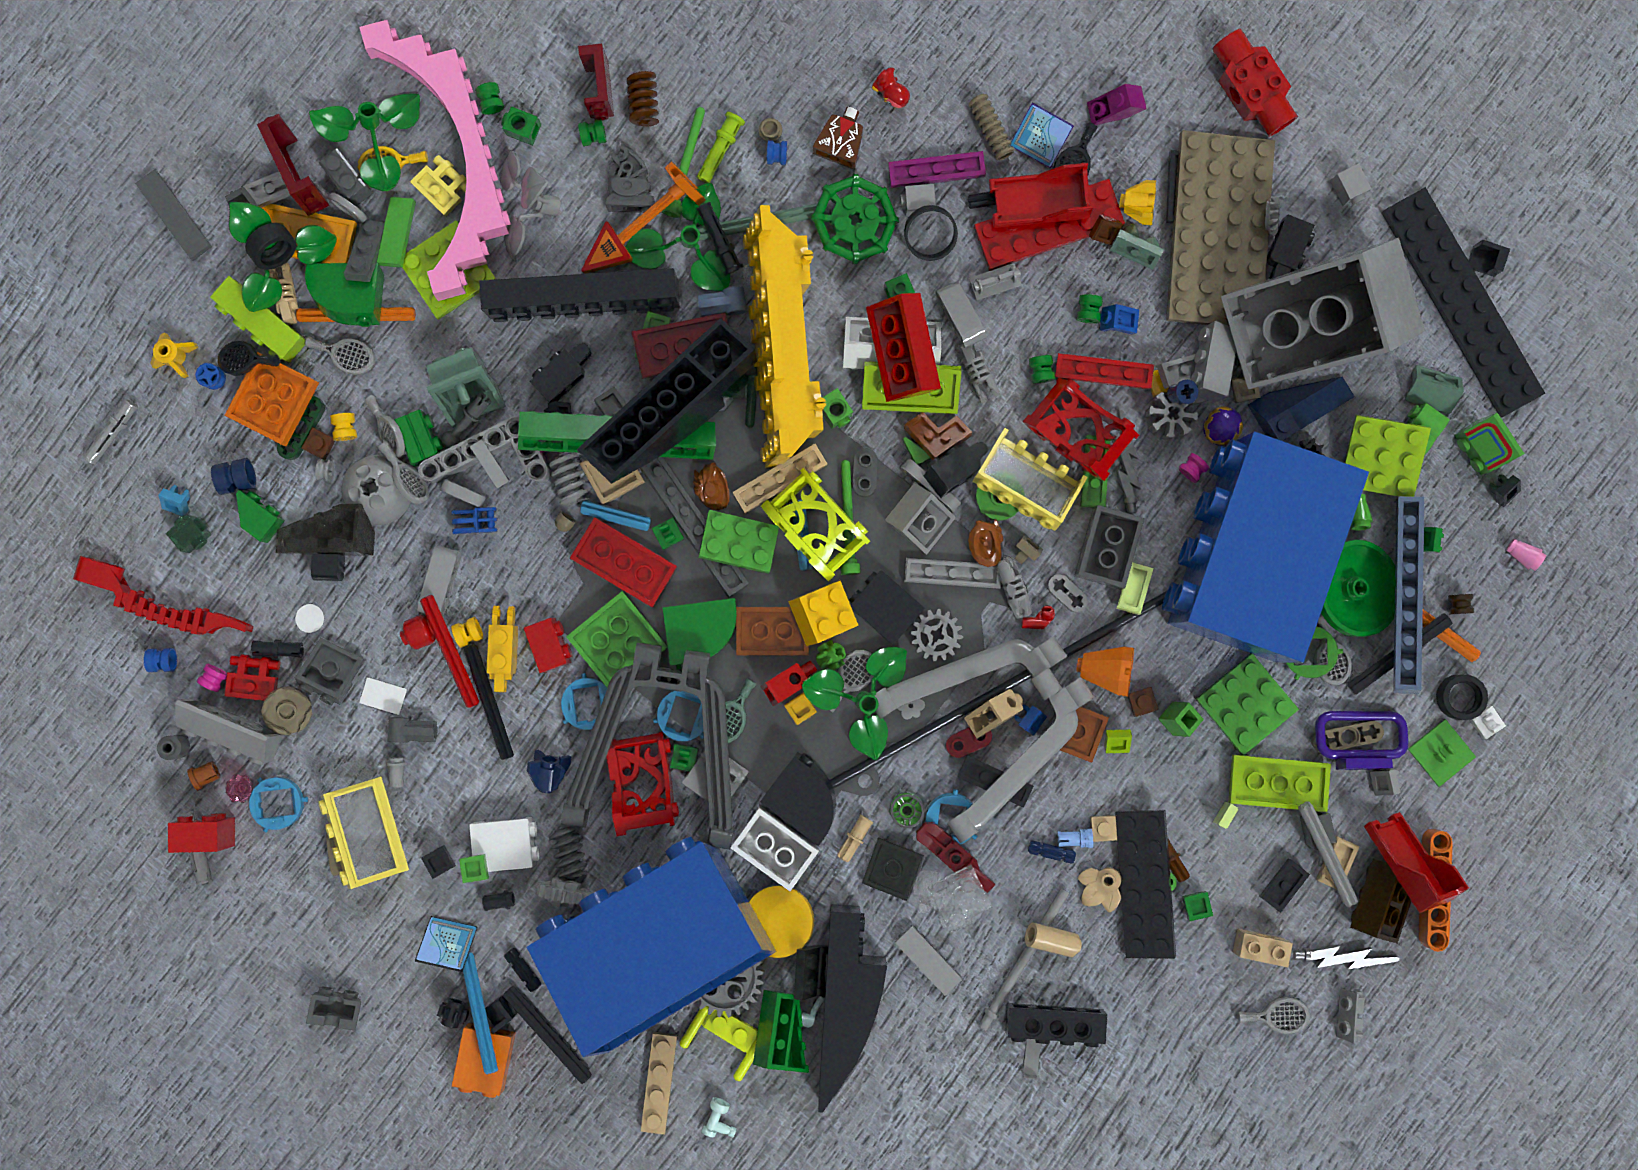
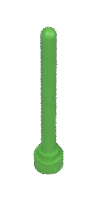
M698 107L695 111L679 167L686 176L705 115L703 107ZM675 199L662 213L673 218H680L683 208L681 206L682 202L680 199Z
M843 460L841 462L843 511L853 521L851 466L848 460ZM850 530L844 531V538L849 539L845 541V547L854 540V533ZM855 553L841 565L842 575L860 574V564L855 559Z

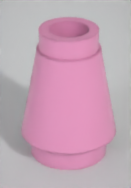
M1513 539L1506 549L1528 570L1531 568L1536 571L1546 558V554L1542 553V549Z

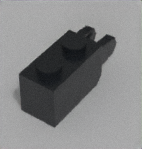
M1289 214L1281 220L1278 232L1267 254V263L1273 267L1269 279L1293 272L1302 267L1306 258L1303 255L1306 246L1309 247L1315 236V233L1312 232L1314 224Z
M582 343L577 344V347L575 346L569 353L566 349L562 352L557 351L549 359L551 362L546 367H540L532 374L531 384L549 403L559 401L584 378L585 370L581 366L592 357L590 348Z
M979 441V443L977 442L971 447L967 443L960 448L957 446L952 447L945 453L946 457L943 459L937 457L927 465L929 469L923 475L940 498L944 497L973 478L974 474L981 468L980 460L989 450L987 444Z

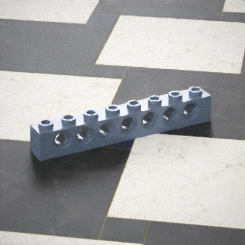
M1399 496L1396 505L1393 693L1419 694L1421 692L1424 497Z

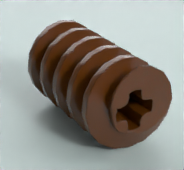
M641 71L627 77L628 103L630 104L628 106V111L630 112L629 121L634 125L649 127L659 123L658 119L652 118L659 114L657 109H652L658 106V101L651 99L658 95L656 91L650 90L657 87L656 82L650 81L656 78L654 72Z

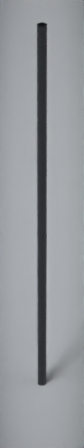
M1166 591L1144 603L1140 615L1128 612L1063 649L1069 657L1162 605ZM1027 670L1019 673L884 749L877 760L868 758L832 778L830 782L833 789L977 709L990 699L1027 681L1032 676Z

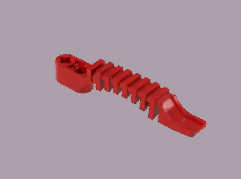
M85 556L79 557L73 579L113 591L116 596L113 606L123 607L126 612L135 613L136 616L146 617V620L157 621V624L168 625L170 628L191 632L196 635L214 634L217 630L224 627H231L244 632L253 631L254 626L225 614L209 612L210 609L196 607L195 610L191 611L186 609L178 611L171 607L167 609L164 607L165 605L160 603L156 605L154 604L155 599L143 598L144 591L139 590L137 592L130 589L123 576L125 568Z

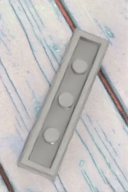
M906 558L904 582L1001 589L998 565L986 567L972 562Z

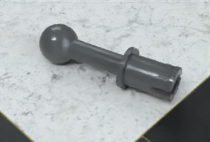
M479 392L473 402L468 407H464L463 412L465 415L452 431H447L441 436V444L445 449L460 443L459 437L470 423L480 420V415L491 404L489 397L483 400L486 395Z

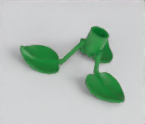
M401 94L382 101L379 108L372 102H363L358 107V113H355V120L350 110L342 106H330L320 110H311L309 115L317 133L331 142L345 141L349 136V130H355L359 121L363 128L370 130L376 159H367L362 163L360 176L369 187L381 192H387L398 184L401 177V168L398 161L392 156L380 158L375 129L379 126L380 119L384 123L389 121L391 126L396 129H408L414 126L420 116V95Z
M706 183L698 186L696 190L706 199L701 205L710 202L715 215L719 219L721 205L713 184ZM687 195L681 204L683 207L681 214L684 219L693 221V223L682 229L680 237H676L673 241L662 245V236L657 231L642 229L633 235L625 246L633 258L631 262L645 269H654L661 266L666 258L663 250L679 242L686 248L694 247L700 260L695 261L691 266L693 282L698 287L710 291L723 292L724 289L729 287L730 274L724 275L723 272L725 270L719 257L715 256V250L708 251L704 257L700 252V246L698 245L700 231L696 225L698 223L704 226V223L696 209L699 206Z
M245 202L229 203V231L233 238L241 243H246L249 236L259 227L272 223L269 214L256 205ZM308 225L301 228L295 237L298 259L305 264L322 262L332 253L337 241L336 235L317 225ZM279 241L269 245L263 252L274 247ZM264 270V276L257 272L251 273L243 282L242 300L245 307L251 312L269 308L275 305L281 298L282 286L276 278L269 277V270Z
M900 647L881 648L869 656L866 662V671L874 676L871 680L870 692H860L856 697L841 692L844 688V680L838 672L831 669L820 670L802 683V689L807 699L814 706L822 710L836 709L840 703V696L855 702L856 707L865 714L863 715L864 720H857L851 725L849 740L856 750L873 760H877L882 754L888 737V727L883 718L880 719L878 715L870 716L877 710L879 705L878 699L875 697L876 680L880 685L890 687L903 679L906 670L907 650Z

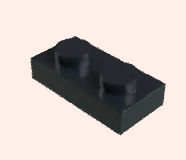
M1288 858L1259 897L1281 913L1310 874Z

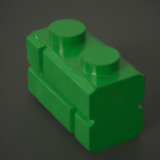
M416 410L408 415L394 419L402 432L405 451L411 465L418 467L421 462L440 453V450L443 449L440 438L438 436L434 437L431 428L435 426L430 414H425L422 410Z

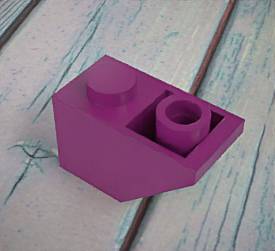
M1123 84L1087 102L1091 123L1095 125L1126 119L1147 109L1142 87L1131 84Z

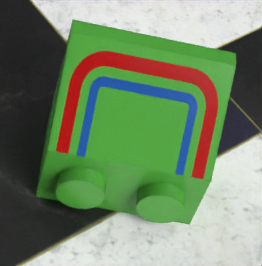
M1498 413L1481 418L1455 434L1458 447L1463 452H1466L1470 458L1472 468L1479 472L1480 475L1490 473L1525 454Z

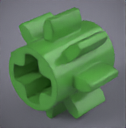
M832 640L817 647L819 653L816 655V661L821 668L836 670L845 665L843 659L846 653L841 644H833Z

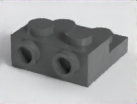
M320 637L295 676V680L299 684L298 689L308 695H311L312 692L321 695L319 699L332 706L334 702L340 705L352 687V681L363 665L364 659Z

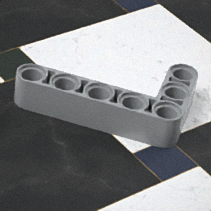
M514 416L424 460L418 467V473L422 479L430 483H439L479 463L476 456L470 455L469 446L481 439L492 455L513 446L527 476L537 483H545L550 479L551 468L543 452L533 450L531 455L524 456L523 450H518V434H513L512 430L514 425L519 423V417ZM495 434L501 435V442L498 445H492L491 438ZM452 455H457V464L450 467L448 463L449 458ZM434 465L436 467V474L429 478L427 470L430 466ZM541 465L544 467V473L541 477L537 478L533 472L537 466Z

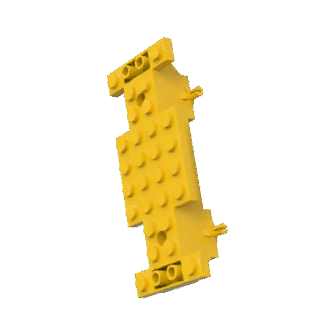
M760 205L756 214H753V220L750 221L749 228H746V235H743V249H747L749 267L753 266V276H750V288L755 290V299L752 300V305H749L748 312L749 319L753 320L754 325L750 336L751 343H755L757 362L753 365L757 367L758 376H755L754 384L755 390L759 391L761 410H765V420H762L763 434H767V441L764 443V447L760 449L761 461L765 462V468H774L778 464H784L791 458L807 438H815L824 430L822 410L826 406V400L821 397L820 382H810L802 296L811 284L810 263L813 259V252L808 250L807 235L797 236L770 212V205Z

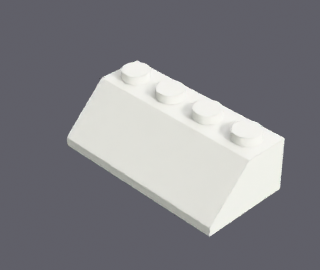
M846 317L843 368L864 369L865 362H878L868 318ZM927 321L935 363L940 365L941 322Z

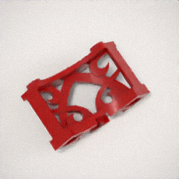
M1058 378L1056 380L1057 383L1031 415L1028 414L1022 422L1040 439L1050 441L1051 445H1055L1057 447L1055 451L1070 462L1074 460L1082 466V470L1105 481L1110 475L1108 472L1109 468L1132 439L1138 438L1139 434L1134 430L1135 425L1127 418L1120 419L1097 405L1079 390L1080 386L1074 380ZM1065 391L1071 396L1072 402L1066 403L1062 398L1063 410L1060 411L1054 402ZM1078 402L1085 408H1078ZM1051 407L1054 413L1041 420ZM1091 418L1096 431V440L1083 439L1073 445L1069 444L1071 428L1066 419ZM1102 420L1106 422L1108 425L1103 427ZM1060 421L1066 429V432L1062 435L1056 433V429L1061 428V425L1058 423ZM1118 430L1122 432L1113 445L1105 443V440L1112 441L1116 439V436H1111V431ZM1085 445L1096 447L1095 449L1089 447L1090 451L1088 453H1084L1081 450ZM1104 449H1105V450H1108V451L1105 453V455L1102 457L1103 450H1104Z
M663 731L621 740L613 739L607 755L610 781L615 780V784H613L614 792L612 793V818L616 837L626 835L627 830L666 823H669L670 826H675V817H679L678 804L674 802L668 753L671 752V743L669 738L665 739ZM657 743V756H650L651 749L649 747L644 753V758L640 757L641 745ZM635 746V754L618 750ZM631 764L634 765L632 774L625 776L623 774L624 770L630 769L632 771ZM660 764L663 767V774L656 768ZM640 768L647 771L658 782L653 793L644 802L637 793L624 790V787L631 785L637 779ZM664 791H665L666 799H665V798H661V796H662V794L664 793ZM630 799H635L639 805L636 807L634 802L632 805H627V802ZM659 806L665 807L664 810H656ZM651 808L653 812H647L646 810Z

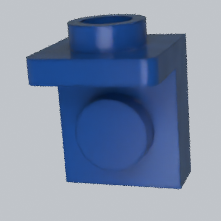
M1118 304L1103 307L1100 331L1114 330L1127 334H1136L1139 309Z

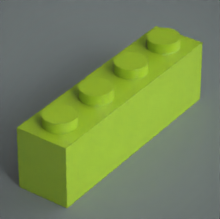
M228 276L210 296L216 302L214 307L225 316L229 313L235 319L232 322L243 331L248 329L252 333L250 338L260 346L263 344L270 348L268 353L270 355H278L280 361L283 359L290 363L305 346L306 339L290 325H287L270 308L256 312L249 311L242 300V284L234 278Z

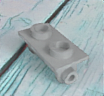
M1015 263L969 278L977 301L1022 286L1019 278L1021 273L1019 268H1016Z
M1340 989L1337 1038L1355 1043L1360 1041V1037H1363V1018L1357 1017V1014H1364L1365 996H1363V991L1353 990L1352 992Z

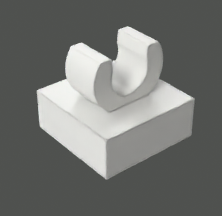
M1487 706L1480 716L1470 720L1482 739H1488L1506 726L1493 706Z

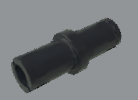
M253 640L251 651H254L252 656H273L276 659H280L281 656L302 658L304 647L302 642L291 643L282 642V640L265 642Z

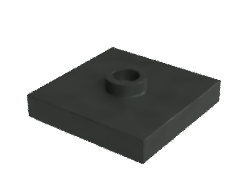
M878 837L862 884L908 901L924 854Z

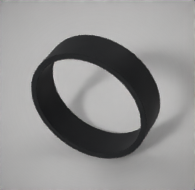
M927 205L916 209L908 217L904 227V237L907 247L913 255L922 260L935 261L944 258L953 250L957 242L958 230L953 217L947 210L939 206ZM935 211L946 215L951 220L954 228L953 237L950 244L943 251L931 255L922 254L910 245L908 230L912 221L917 216L925 212Z

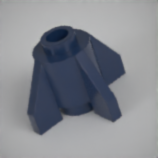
M535 750L534 761L527 763V773L534 787L542 793H552L557 790L571 765L572 757L567 755L557 758L545 755L540 750Z

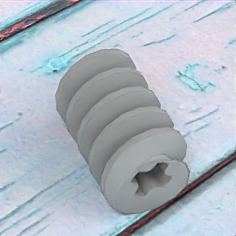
M568 453L555 457L549 464L551 469H556L552 472V477L559 478L555 481L554 485L562 487L557 491V495L564 496L560 500V504L564 506L579 504L584 500L590 499L583 498L588 489H580V486L586 481L578 480L577 478L583 474V471L575 470V467L580 465V462L572 461V458L578 455L577 453Z

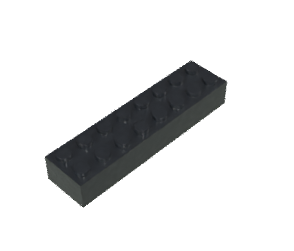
M674 268L479 280L481 310L490 319H493L494 322H507L508 318L529 321L532 320V317L541 316V319H555V315L576 318L579 317V314L589 313V316H602L603 312L624 315L627 314V311L633 310L641 314L648 311L651 312V309H660L661 312H672L674 308H680L679 282Z

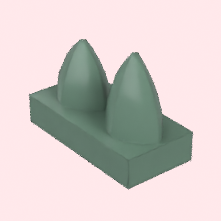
M1135 223L1126 226L1122 230L1120 229L1110 248V251L1152 270L1164 250L1160 248L1156 237H1150L1146 240L1140 239Z

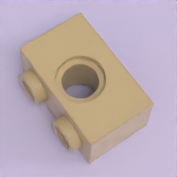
M1237 928L1233 953L1240 958L1288 967L1293 943L1285 938Z

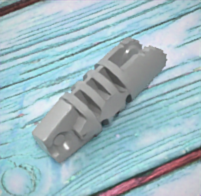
M961 345L965 356L962 361L980 402L983 404L988 400L982 384L986 382L994 397L1001 395L981 350L977 352L974 345L966 348Z
M1008 556L1000 561L997 567L1007 601L1016 619L1029 616L1032 614L1022 574L1015 559Z

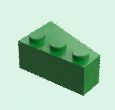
M763 990L753 1065L765 1069L809 1073V1066L806 1065L804 1054L806 1045L802 1040L801 1027L803 1023L800 1001L794 999V994Z

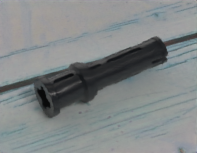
M707 202L696 208L716 249L714 251L715 256L719 257L725 270L723 272L724 275L727 276L744 267L743 263H739L734 252L735 246L732 243L729 244L711 203Z

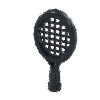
M1087 123L1085 132L1081 137V142L1061 152L1055 161L1054 168H1057L1058 165L1062 166L1064 163L1070 164V161H1073V164L1084 161V163H1088L1087 175H1089L1091 158L1087 152V144L1090 142L1093 133L1097 130L1095 124Z
M240 340L226 344L218 354L220 369L233 376L244 375L258 364L276 367L280 364L278 355L259 356L251 344Z

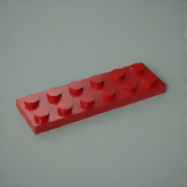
M1110 179L1089 185L1090 201L1093 207L1089 219L993 228V219L991 218L974 224V229L989 271L1090 237L1089 234L1099 215L1119 220L1124 225L1125 221Z

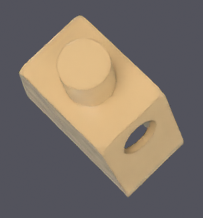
M1009 689L990 699L964 719L976 738H979L1022 711L1023 699L1018 693H1014L1013 690ZM993 711L996 717L989 720L987 712Z

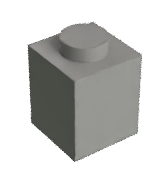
M1359 163L1336 174L1330 180L1342 205L1350 202L1352 205L1363 201L1366 199L1365 194L1372 189Z
M934 184L905 186L904 194H900L901 209L906 210V216H910L920 207L927 205L936 206ZM935 211L925 212L920 215L934 214Z

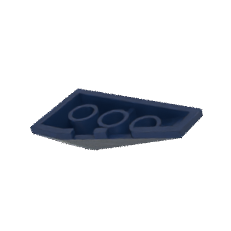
M1342 376L1268 392L1261 398L1248 404V407L1265 435L1282 441L1355 396Z

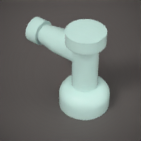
M712 1098L710 1102L712 1113L707 1125L702 1128L703 1134L715 1137L716 1133L719 1132L734 1137L736 1133L735 1127H729L724 1123L718 1122L721 1114L728 1112L730 1107L728 1102L720 1098Z

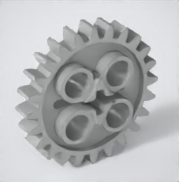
M762 961L735 976L745 977L747 979L746 982L730 979L717 987L716 993H707L694 1002L702 1001L700 1009L707 1005L709 1007V1015L714 1010H717L718 1017H721L723 1011H726L729 1018L732 1016V1010H735L737 1015H740L741 1006L748 1010L750 1008L748 1000L755 1003L757 999L753 994L762 993V990L757 987V985L765 983L764 980L759 978V975L764 974L765 970H760L757 967ZM732 984H736L741 988V996L734 997L731 995L730 986Z

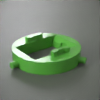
M1316 627L1312 639H1327L1328 665L1295 666V663H1287L1288 667L1296 673L1294 676L1296 680L1300 676L1305 678L1322 677L1329 673L1336 665L1338 655L1343 654V649H1338L1336 640L1328 631Z

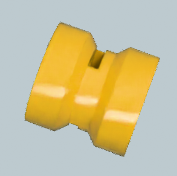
M338 413L330 416L331 424L336 426L332 432L334 441H347L357 438V430L352 425L355 422L354 413Z
M476 617L467 619L466 623L451 625L452 634L460 648L468 645L472 640L479 641L484 638Z

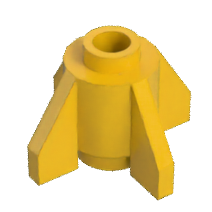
M1145 180L1126 189V193H1121L1119 208H1124V214H1127L1142 225H1152L1156 180Z
M164 332L160 334L158 342L154 345L150 364L155 369L163 365L170 366L182 378H186L188 374L182 365L186 359V352L189 353L199 347L194 342H173L169 335Z

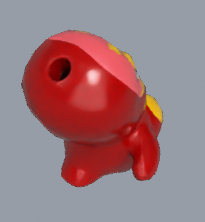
M887 68L878 75L872 85V89L882 93L884 102H888L895 108H903L910 100V92L905 86L897 82V77H894L895 68Z

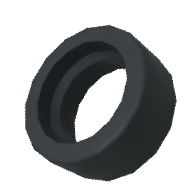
M269 223L259 227L249 236L245 245L246 253L255 265L264 270L282 266L293 256L297 247L296 240L286 227L279 223ZM279 241L274 247L263 252L269 245Z
M1468 674L1451 675L1445 678L1438 686L1436 693L1437 704L1447 717L1456 720H1472L1480 716L1486 709L1488 691L1484 683L1477 677ZM1458 683L1470 685L1475 692L1474 704L1467 711L1455 710L1449 702L1450 690Z

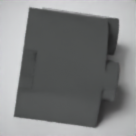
M319 987V991L311 996L306 1024L332 1025L339 1029L355 1031L361 1007V1000L358 998L359 993L351 990H345L344 993L334 992V989L331 987Z

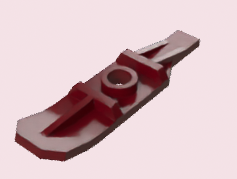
M925 822L916 831L917 841L927 847L959 877L971 879L987 893L995 886V883L980 870L977 859L937 824ZM954 855H959L961 860L953 862L951 858Z

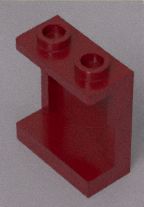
M603 44L578 46L579 57L586 73H596L598 92L597 97L584 98V104L591 119L602 118L603 121L607 120L609 117L614 116L609 61Z

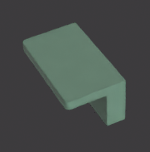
M1415 365L1412 371L1413 383L1405 396V400L1418 405L1427 403L1438 411L1450 414L1464 392L1462 378Z

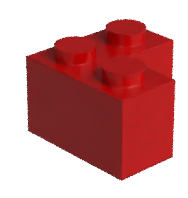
M226 813L202 816V820H193V816H179L177 821L168 823V853L218 852L235 846V817H226Z

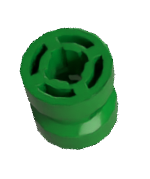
M488 82L475 88L477 98L481 101L479 106L482 114L492 115L504 110L503 100L499 98L500 89L497 83Z
M602 118L594 120L593 123H578L583 147L590 146L593 142H598L599 144L607 142Z
M1091 294L1080 295L1078 301L1080 311L1077 312L1076 320L1089 324L1100 323L1101 314L1099 313V308L1102 306L1103 298Z
M1052 355L1029 358V367L1033 371L1031 375L1033 384L1055 380V372L1051 368L1053 364Z

